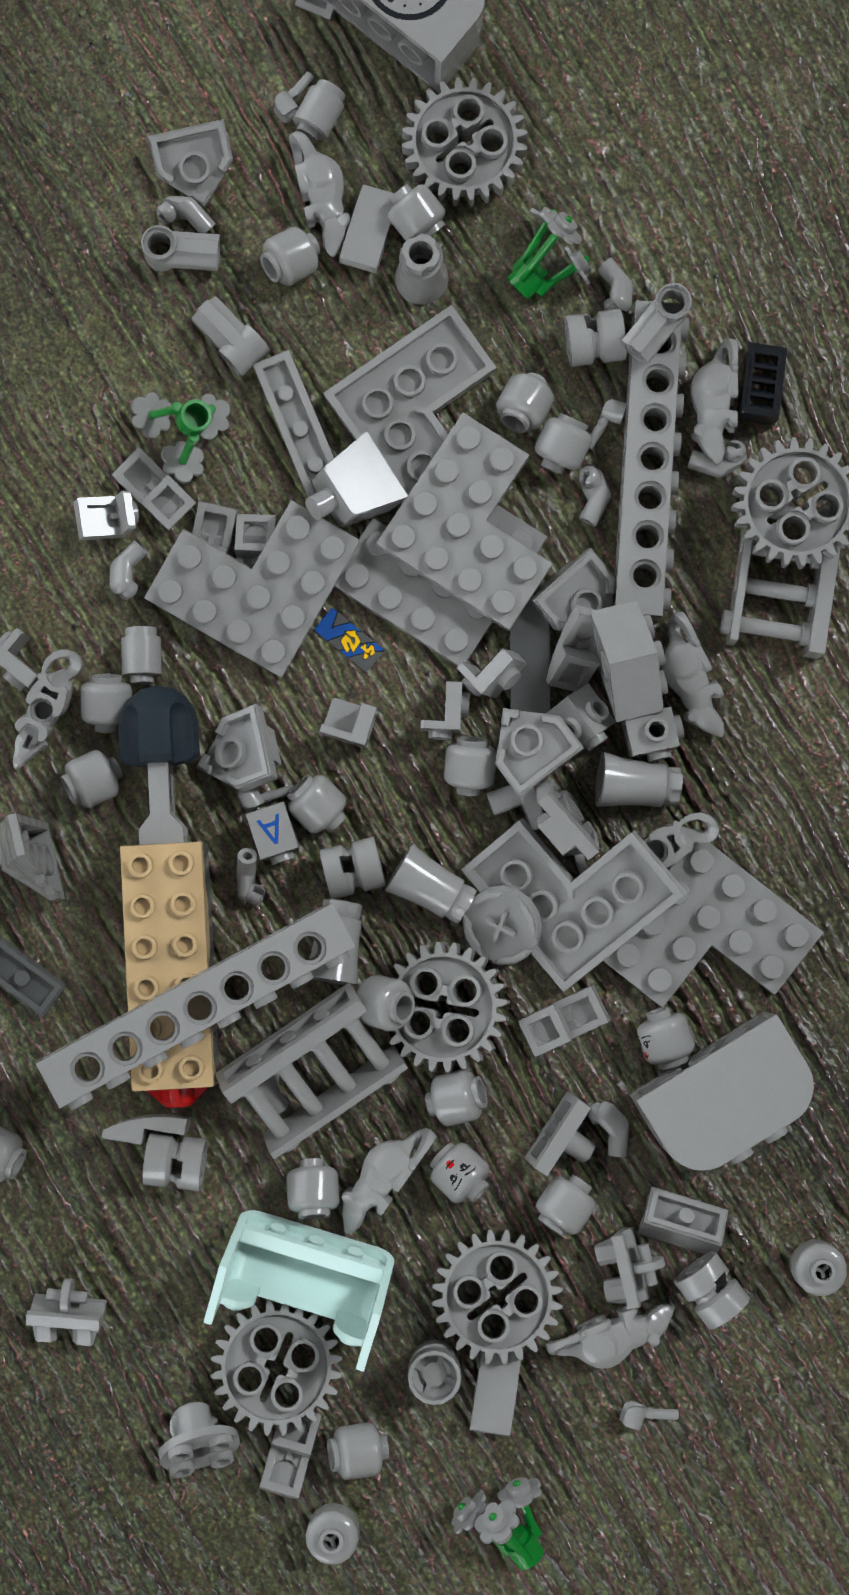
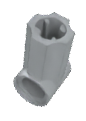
M155 225L148 228L142 236L141 244L145 260L156 271L163 272L172 268L218 271L219 234L172 231L166 226ZM164 242L170 245L168 252L163 255H156L151 252V248L156 243Z
M679 283L664 285L658 291L654 301L621 340V345L638 361L648 364L675 329L684 323L692 301L687 288ZM669 298L676 299L680 302L682 310L675 314L668 313L663 309L661 302Z
M216 296L210 300L207 299L191 318L193 323L219 349L218 352L223 360L240 377H243L253 367V364L259 362L270 352V348L262 337L248 324L244 326Z

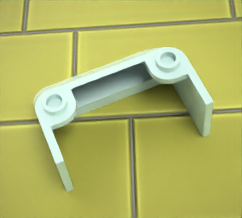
M256 1210L245 1211L239 1216L220 1262L203 1323L212 1325L220 1304H223L228 1309L240 1311L252 1307L256 1302L257 1296L334 1319L333 1331L340 1341L349 1346H361L356 1370L364 1372L381 1317L394 1265V1258L389 1252L377 1246Z

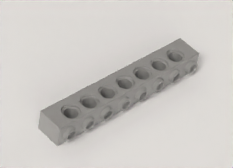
M635 301L632 311L631 328L653 301ZM661 302L663 309L668 313L675 314L682 310L680 303ZM686 317L684 323L677 327L665 342L669 349L666 353H656L648 364L638 361L629 354L627 406L625 411L615 561L616 586L615 595H613V606L638 600L643 616L650 614L652 622H659L663 616V611L669 612L671 605V588H665V574L672 573L674 549H667L668 534H674L676 527V510H670L671 495H677L679 472L672 471L673 456L679 457L681 450V433L675 432L676 418H682L684 407V394H677L678 379L684 380L686 372V356L680 355L681 341H687L689 317ZM650 378H659L665 383L666 390L654 392L648 388L646 381ZM648 416H656L661 419L664 428L659 431H651L645 426L644 419ZM647 454L655 455L659 458L661 467L657 470H649L643 466L641 457ZM642 493H652L657 497L659 506L654 509H646L640 504L638 496ZM641 531L652 533L656 539V545L652 548L641 547L636 541V534ZM638 570L650 572L654 580L653 585L646 588L638 586L633 579V573Z
M326 904L37 1060L35 1064L59 1109L67 1104L71 1110L76 1109L93 1099L91 1091L106 1084L108 1090L130 1079L128 1071L143 1063L145 1069L151 1068L168 1058L165 1051L180 1043L182 1048L185 1049L205 1037L202 1032L204 1029L215 1023L221 1029L240 1019L239 1010L253 1003L255 1008L258 1009L278 998L275 991L290 984L291 988L294 989L314 978L311 971L321 965L326 964L327 968L331 969L350 958L347 951L356 946L334 904ZM305 936L312 937L318 946L316 955L309 960L303 959L297 950L299 941ZM273 955L281 961L282 971L277 978L269 980L263 976L261 964L265 958ZM238 975L244 979L246 991L240 998L230 999L224 990L225 982L228 978ZM198 995L205 996L210 1004L208 1014L201 1019L192 1018L187 1010L189 1001ZM158 1016H168L173 1022L172 1033L164 1039L153 1037L150 1032L151 1022ZM121 1036H130L136 1041V1051L128 1059H120L113 1054V1044ZM90 1056L99 1062V1071L95 1077L82 1079L75 1073V1065L82 1057Z

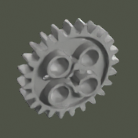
M458 77L455 80L454 89H449L446 83L442 81L440 82V94L438 95L428 88L426 90L427 103L416 99L414 105L417 114L407 113L406 123L410 127L402 128V138L407 141L402 144V154L409 156L405 160L406 169H416L413 173V182L418 183L426 180L424 185L431 192L435 188L438 190L439 202H442L447 194L452 195L453 206L456 207L461 197H466L469 206L473 207L476 195H480L482 200L488 203L489 191L491 189L501 196L503 194L502 181L510 185L514 184L515 175L512 171L521 172L523 169V161L518 157H526L527 146L522 143L527 141L528 132L527 130L519 129L523 126L524 116H512L516 111V102L512 101L504 105L505 91L501 90L493 96L491 94L490 82L482 90L477 89L476 78L471 79L469 87H463ZM464 111H473L478 117L475 120L466 121L459 117V115ZM487 122L493 123V125L482 128ZM434 133H441L447 139L440 144H435L429 141L428 137ZM462 139L463 142L458 144V140ZM471 140V145L468 146L466 142ZM488 141H495L501 145V148L495 152L485 150L482 145ZM446 157V159L441 163H438L436 161V159H442ZM457 163H463L470 170L465 174H456L450 168Z
M792 437L788 448L785 449L782 443L777 440L773 444V454L766 448H761L758 452L761 463L750 458L746 466L751 473L740 472L737 476L739 482L745 486L735 487L732 491V495L742 499V501L733 504L731 511L742 513L743 515L734 523V526L747 527L748 531L742 537V542L754 538L757 543L752 553L756 554L764 548L768 551L766 556L767 563H770L777 555L781 556L782 568H786L791 559H795L798 569H802L806 565L807 557L810 558L814 566H818L822 562L821 552L829 559H832L837 555L834 545L844 549L849 544L844 534L849 535V480L847 478L849 465L842 468L838 465L842 457L841 452L835 454L832 458L826 456L829 444L825 443L819 451L813 450V439L809 438L803 448H799L796 437ZM793 469H806L811 475V483L801 484L797 482L793 475ZM820 483L827 485L825 490L809 498L802 508H794L773 524L767 522L769 517L785 509L792 499H800ZM771 490L775 492L778 497V505H765L760 499V491ZM820 500L829 502L834 509L833 517L826 518L821 516L817 512L816 502ZM786 522L796 524L801 531L800 539L792 540L787 538L783 533L782 525Z
M436 942L435 951L432 954L427 945L420 946L421 958L408 952L406 953V959L409 963L407 967L397 963L394 964V968L399 974L398 979L407 983L413 997L437 1002L444 1001L447 996L446 1001L448 1004L477 1009L479 1015L474 1017L456 1012H448L442 1017L443 1013L440 1009L415 1005V1010L410 1020L400 1029L395 1030L396 1035L389 1043L391 1045L400 1043L405 1045L400 1054L402 1058L415 1053L414 1066L416 1067L421 1066L428 1059L429 1071H436L440 1062H443L446 1073L453 1072L454 1062L457 1060L462 1069L469 1068L468 1056H471L477 1062L483 1061V1055L480 1048L483 1047L489 1051L495 1050L494 1044L489 1039L491 1035L495 1037L504 1036V1033L496 1025L497 1022L509 1021L508 1016L499 1013V1007L510 1004V1000L498 998V993L507 986L506 984H494L492 981L500 972L498 969L484 970L489 958L483 956L477 961H473L475 955L474 948L469 947L463 955H460L459 943H452L449 952L446 953L443 942ZM428 972L436 976L438 983L436 990L430 995L425 994L420 987L422 976ZM467 979L471 980L477 988L475 998L468 1003L460 998L458 990L460 984ZM419 1012L426 1013L430 1019V1027L425 1034L418 1033L413 1026V1019ZM458 1019L464 1020L469 1026L468 1038L463 1042L457 1041L451 1033L452 1025Z
M487 1230L486 1242H481L475 1233L471 1234L473 1246L468 1248L459 1241L457 1246L461 1254L458 1257L449 1253L445 1254V1257L451 1264L450 1268L438 1267L436 1270L445 1278L444 1283L432 1284L433 1289L442 1292V1298L432 1301V1306L444 1308V1312L435 1318L436 1322H449L450 1326L445 1330L444 1337L448 1338L457 1334L459 1338L455 1344V1349L458 1351L466 1344L470 1345L469 1358L472 1360L481 1350L484 1351L486 1364H490L494 1353H499L503 1365L507 1364L508 1352L512 1351L521 1361L523 1360L522 1347L527 1345L536 1353L538 1348L534 1339L537 1336L545 1340L550 1339L548 1333L543 1329L545 1324L558 1325V1322L550 1316L551 1310L562 1309L563 1305L552 1301V1295L562 1292L563 1288L552 1286L550 1281L559 1275V1272L557 1270H545L544 1267L549 1263L550 1256H543L539 1259L535 1257L539 1249L537 1243L531 1245L528 1249L523 1248L525 1243L524 1235H520L514 1243H511L508 1230H504L500 1241L495 1239L492 1230ZM507 1256L510 1259L512 1271L508 1277L497 1279L492 1275L490 1265L495 1257ZM521 1273L527 1275L526 1280L503 1296L506 1302L503 1306L500 1307L493 1303L473 1320L467 1318L470 1311L491 1297L488 1291L490 1287L495 1286L500 1290ZM466 1280L475 1281L480 1288L479 1298L473 1303L462 1302L457 1294L459 1285ZM523 1289L531 1290L536 1296L535 1307L529 1312H520L514 1305L516 1294ZM490 1314L500 1315L504 1321L503 1331L495 1337H489L482 1331L483 1319Z
M267 1300L266 1312L261 1313L254 1304L251 1307V1318L247 1319L240 1312L236 1314L240 1324L237 1329L233 1326L225 1325L224 1328L231 1337L229 1341L223 1339L216 1340V1344L224 1350L223 1355L211 1357V1361L221 1364V1370L212 1373L211 1378L223 1380V1385L214 1393L215 1395H228L229 1399L222 1408L224 1411L234 1406L238 1409L234 1419L236 1423L247 1416L250 1418L249 1431L252 1432L258 1422L264 1423L266 1436H269L273 1425H279L280 1432L284 1436L287 1432V1423L293 1422L295 1427L301 1431L302 1417L306 1415L315 1423L317 1417L313 1409L316 1406L325 1410L329 1409L323 1396L325 1393L337 1395L338 1391L329 1382L330 1379L342 1378V1374L332 1370L331 1364L341 1361L342 1356L330 1354L329 1350L338 1341L337 1339L325 1341L323 1336L328 1332L330 1326L327 1324L317 1329L314 1326L318 1318L317 1314H312L308 1319L302 1317L304 1310L297 1308L292 1313L289 1312V1306L282 1304L280 1311H275L272 1301ZM261 1328H271L278 1336V1343L271 1351H261L255 1345V1334ZM291 1332L293 1333V1339L283 1360V1365L288 1368L286 1374L279 1373L267 1401L262 1402L260 1401V1395L270 1374V1369L265 1366V1362L267 1359L270 1361L276 1359L286 1333ZM299 1344H308L314 1349V1361L307 1367H298L292 1361V1351ZM245 1367H255L261 1373L262 1381L256 1389L246 1390L239 1384V1372ZM283 1383L295 1385L299 1390L297 1401L290 1406L278 1403L275 1396L278 1386Z

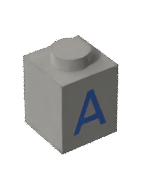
M284 801L246 814L260 860L266 861L270 859L273 866L295 858L293 851L301 849L290 813L288 812L287 804Z

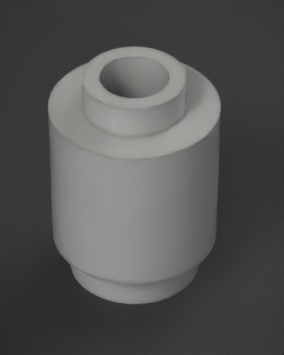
M323 79L318 80L316 85L310 86L293 117V122L297 126L296 131L304 133L313 143L317 139L326 140L344 108V92L333 83Z
M132 626L125 628V637L121 638L122 676L130 678V684L150 685L154 684L155 677L162 676L161 637L157 636L156 627Z

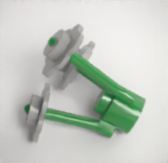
M543 207L541 212L531 208V215L543 223L521 258L512 266L514 270L507 277L509 282L528 299L535 292L543 297L552 286L577 270L587 286L591 284L585 275L591 271L588 264L589 257L583 256L580 250L572 253L568 245L564 248L573 263L547 280L544 279L548 272L540 262L558 239L562 237L567 243L572 245L573 243L580 244L582 237L575 231L578 228L576 222L566 213H557V210H550L547 207ZM550 229L552 234L541 246V248L537 251V253L532 257L537 247L541 243L542 239L546 235L547 231Z
M150 392L146 394L145 398H135L131 404L132 412L135 414L132 418L133 426L141 428L143 435L150 439L156 438L160 431L168 430L170 428L168 417L170 415L176 416V424L179 430L187 435V442L179 441L175 447L165 446L162 449L161 458L165 462L163 466L164 472L168 475H174L175 479L183 484L189 483L193 476H200L204 470L201 465L204 454L199 448L194 447L199 440V435L204 439L211 440L217 436L218 430L225 431L229 426V422L226 419L230 413L229 404L224 400H216L214 395L209 393L205 394L202 400L192 399L184 405L179 402H174L171 405L167 400H159L156 393Z
M521 1477L510 1481L506 1488L498 1493V1498L501 1501L499 1505L494 1502L486 1507V1495L482 1492L476 1494L472 1499L470 1497L464 1498L454 1510V1517L451 1521L454 1527L453 1531L456 1534H460L463 1530L468 1531L474 1526L476 1531L481 1534L480 1539L484 1544L493 1542L504 1556H510L518 1569L526 1570L535 1566L542 1558L544 1549L537 1540L541 1536L542 1531L534 1520L529 1504L533 1498H537L542 1494L540 1480L537 1478L528 1480ZM516 1508H521L526 1522L525 1527L519 1524L520 1519L515 1514Z

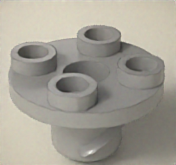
M204 1402L184 1404L173 1413L170 1420L172 1438L165 1442L158 1451L160 1465L169 1470L171 1478L189 1476L194 1472V1469L209 1465L212 1468H222L234 1461L233 1453L240 1445L238 1431L231 1426L215 1425L218 1418L212 1416L209 1405Z

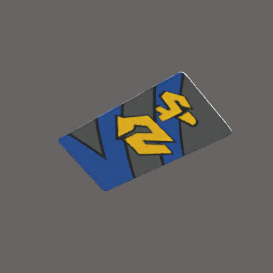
M334 608L330 609L314 629L365 672H368L384 652L382 647Z

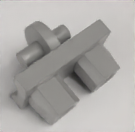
M633 1227L620 1229L612 1237L599 1241L594 1245V1250L600 1266L617 1263L619 1269V1277L607 1278L604 1281L607 1303H627L628 1309L640 1308L641 1302L649 1299L647 1286L658 1284L655 1270L663 1268L666 1264L663 1256H651L649 1243L637 1246Z
M65 1278L61 1289L48 1288L46 1295H34L31 1309L26 1314V1325L33 1326L34 1337L37 1342L50 1343L56 1341L59 1335V1328L73 1329L72 1342L76 1345L92 1346L106 1313L107 1300L88 1298V1292L75 1291L74 1279Z

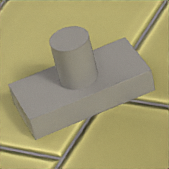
M511 785L486 793L494 816L521 806L532 831L540 830L537 827V818L544 813L537 802L534 787L521 797L518 796Z
M567 1091L524 1159L546 1176L549 1175L563 1151L581 1163L586 1162L595 1149V1143L577 1132V1129L591 1107Z

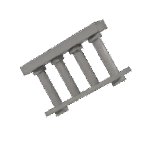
M762 501L767 506L778 505V503ZM826 502L824 506H819L817 510L821 516L826 518L833 517L834 509L829 502ZM787 505L785 509L769 518L780 520L797 506ZM737 513L738 518L743 516L742 513ZM742 527L730 610L723 611L720 625V633L726 634L725 645L733 646L738 641L739 632L798 641V645L804 646L802 657L819 659L826 651L840 547L834 545L837 555L832 559H829L821 552L822 562L818 566H814L810 558L807 557L806 563L809 564L810 568L815 569L813 584L808 583L807 587L747 578L750 556L766 557L768 551L763 548L760 552L753 554L752 551L757 542L754 539L742 542V537L748 531L747 527ZM776 555L775 559H781V556ZM745 593L804 602V607H809L808 621L802 622L801 625L743 617L742 610Z
M350 982L215 1073L221 1091L228 1101L232 1104L239 1098L245 1097L269 1129L262 1136L273 1159H276L283 1153L292 1151L302 1140L383 1085L395 1081L402 1072L408 1069L395 1045L382 1051L359 1018L367 1012V1009ZM342 1028L348 1030L369 1059L367 1063L351 1074L348 1073L326 1043V1039ZM309 1051H313L336 1082L335 1085L317 1097L292 1065V1062ZM275 1074L280 1075L302 1104L301 1108L285 1119L280 1117L258 1088L261 1083Z

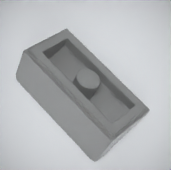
M651 1187L638 1233L702 1254L711 1251L717 1253L722 1247L729 1210Z

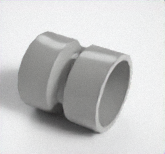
M620 308L598 311L595 318H590L587 313L564 317L565 342L570 367L592 365L595 358H600L603 363L626 360L627 350L621 345V340L626 336Z
M374 837L353 841L350 849L337 845L320 850L322 866L331 899L353 895L357 887H361L364 891H369L386 886ZM354 864L355 872L345 873L344 867Z
M151 1132L144 1156L143 1185L166 1187L170 1182H175L177 1189L200 1191L207 1161V1139L185 1136L179 1142L176 1141L174 1135ZM176 1159L183 1162V1164L175 1165Z
M715 1251L708 1252L693 1261L674 1280L675 1285L686 1300L697 1303L694 1310L709 1330L720 1327L731 1320L745 1308L750 1300V1297L736 1279L727 1278L729 1269Z
M436 1339L425 1341L418 1345L410 1356L408 1365L409 1388L414 1396L423 1403L431 1405L443 1404L453 1398L459 1389L461 1382L459 1356L455 1349L444 1341Z

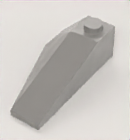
M17 813L7 815L0 824V865L2 871L50 901L65 900L49 824Z

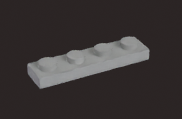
M287 350L253 364V367L305 493L309 498L317 493L312 485V479L334 459V456L290 351Z

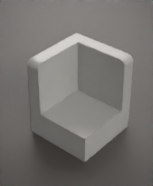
M333 698L325 723L321 724L319 732L323 736L366 749L378 713L377 707L361 703L360 706Z

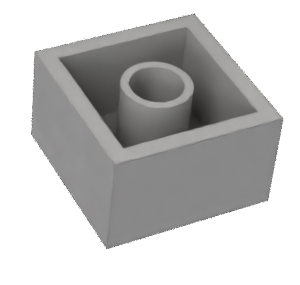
M638 600L591 611L596 656L600 662L598 671L616 722L664 711L662 695L668 693V686L664 671L660 670L659 666L665 664V656L660 640L654 642L652 639L655 638V631L650 614L643 616Z

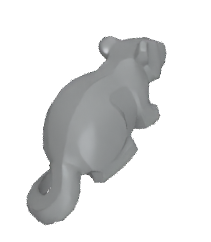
M295 131L289 135V141L303 203L310 202V205L304 208L309 229L315 228L316 222L323 228V247L328 255L335 257L345 240L350 224V216L348 213H344L342 204L344 176L339 165L332 158L317 152L304 133Z
M725 339L714 354L712 361L702 366L695 373L690 385V398L697 413V425L694 427L691 438L698 443L703 453L716 465L722 462L725 455V444L722 435L724 428L728 434H734V427H737L738 412L730 410V407H734V398L738 397V342L736 339ZM727 354L729 355V365L725 363Z
M677 612L668 621L669 644L664 651L665 664L660 665V669L664 671L667 686L681 698L687 710L683 714V719L686 722H692L704 732L723 737L724 723L712 704V698L717 699L724 696L723 690L716 680L709 683L706 672L712 670L711 664L701 647V643L684 612ZM680 627L686 634L689 640L688 643L682 637Z
M67 649L53 652L45 659L42 672L37 674L38 681L32 686L25 699L29 704L27 712L15 723V729L20 732L15 740V752L12 761L15 770L21 768L27 761L35 757L39 751L49 746L45 740L50 736L53 730L52 727L59 717L66 713L72 698L73 685L71 679L78 676L83 670L82 658L76 652ZM56 660H69L70 665L56 672L47 673L50 666Z
M701 812L691 813L679 822L674 821L673 824H667L651 831L648 838L644 839V842L665 867L668 868L687 856L693 850L694 843L706 844L716 840L719 834V826L709 814ZM698 819L706 824V829L699 831L683 824Z
M420 1129L404 1140L383 1141L375 1145L368 1152L361 1168L360 1178L356 1181L353 1188H346L341 1196L344 1201L342 1218L346 1234L353 1233L360 1228L370 1208L376 1206L377 1214L382 1216L393 1199L388 1195L390 1190L393 1189L397 1193L436 1139L437 1136L431 1129ZM419 1145L415 1154L413 1155V1157H411L412 1152Z
M624 1304L616 1310L618 1318L609 1320L606 1319L605 1314L593 1317L576 1326L577 1333L560 1340L547 1342L546 1349L551 1355L577 1357L595 1368H611L624 1360L634 1348L640 1347L647 1342L653 1347L658 1346L660 1337L667 1329L675 1307L671 1304H659L643 1315H636V1308L628 1309L627 1304Z

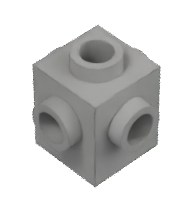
M589 683L567 696L546 713L561 716L588 751H591L605 741L608 737L604 731L616 723L606 704L600 700Z
M672 707L663 708L664 711L621 721L629 759L647 756L648 762H654L672 757L670 750L677 749L680 746L679 739L684 738V729L680 715L673 716ZM649 727L657 729L659 737H653L649 732Z

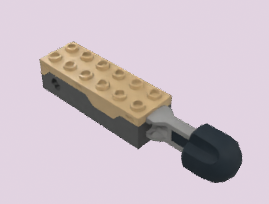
M163 686L141 689L129 698L121 711L119 721L120 760L129 766L148 767L150 815L139 828V845L120 846L128 1011L215 965L209 846L204 842H189L188 828L175 814L173 765L192 763L200 755L198 720L195 708L185 695L171 687ZM202 995L193 997L187 1006L189 1015L194 1019L205 1017L210 1009L208 999ZM158 1016L151 1022L150 1032L157 1039L167 1038L173 1031V1022L168 1016ZM217 1023L204 1029L202 1032L205 1037L185 1049L179 1043L166 1050L168 1058L155 1066L145 1069L142 1063L131 1069L132 1091H147L165 1108L192 1106L209 1087H214L218 1084L215 1075L220 1070ZM129 1036L130 1057H132L137 1045L136 1041Z

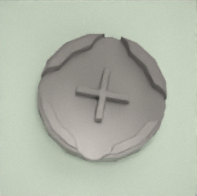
M505 885L488 887L478 893L464 914L462 923L465 939L471 948L475 949V953L480 957L486 956L489 960H493L491 963L497 965L516 964L528 957L539 943L542 931L540 914L532 900L520 890Z

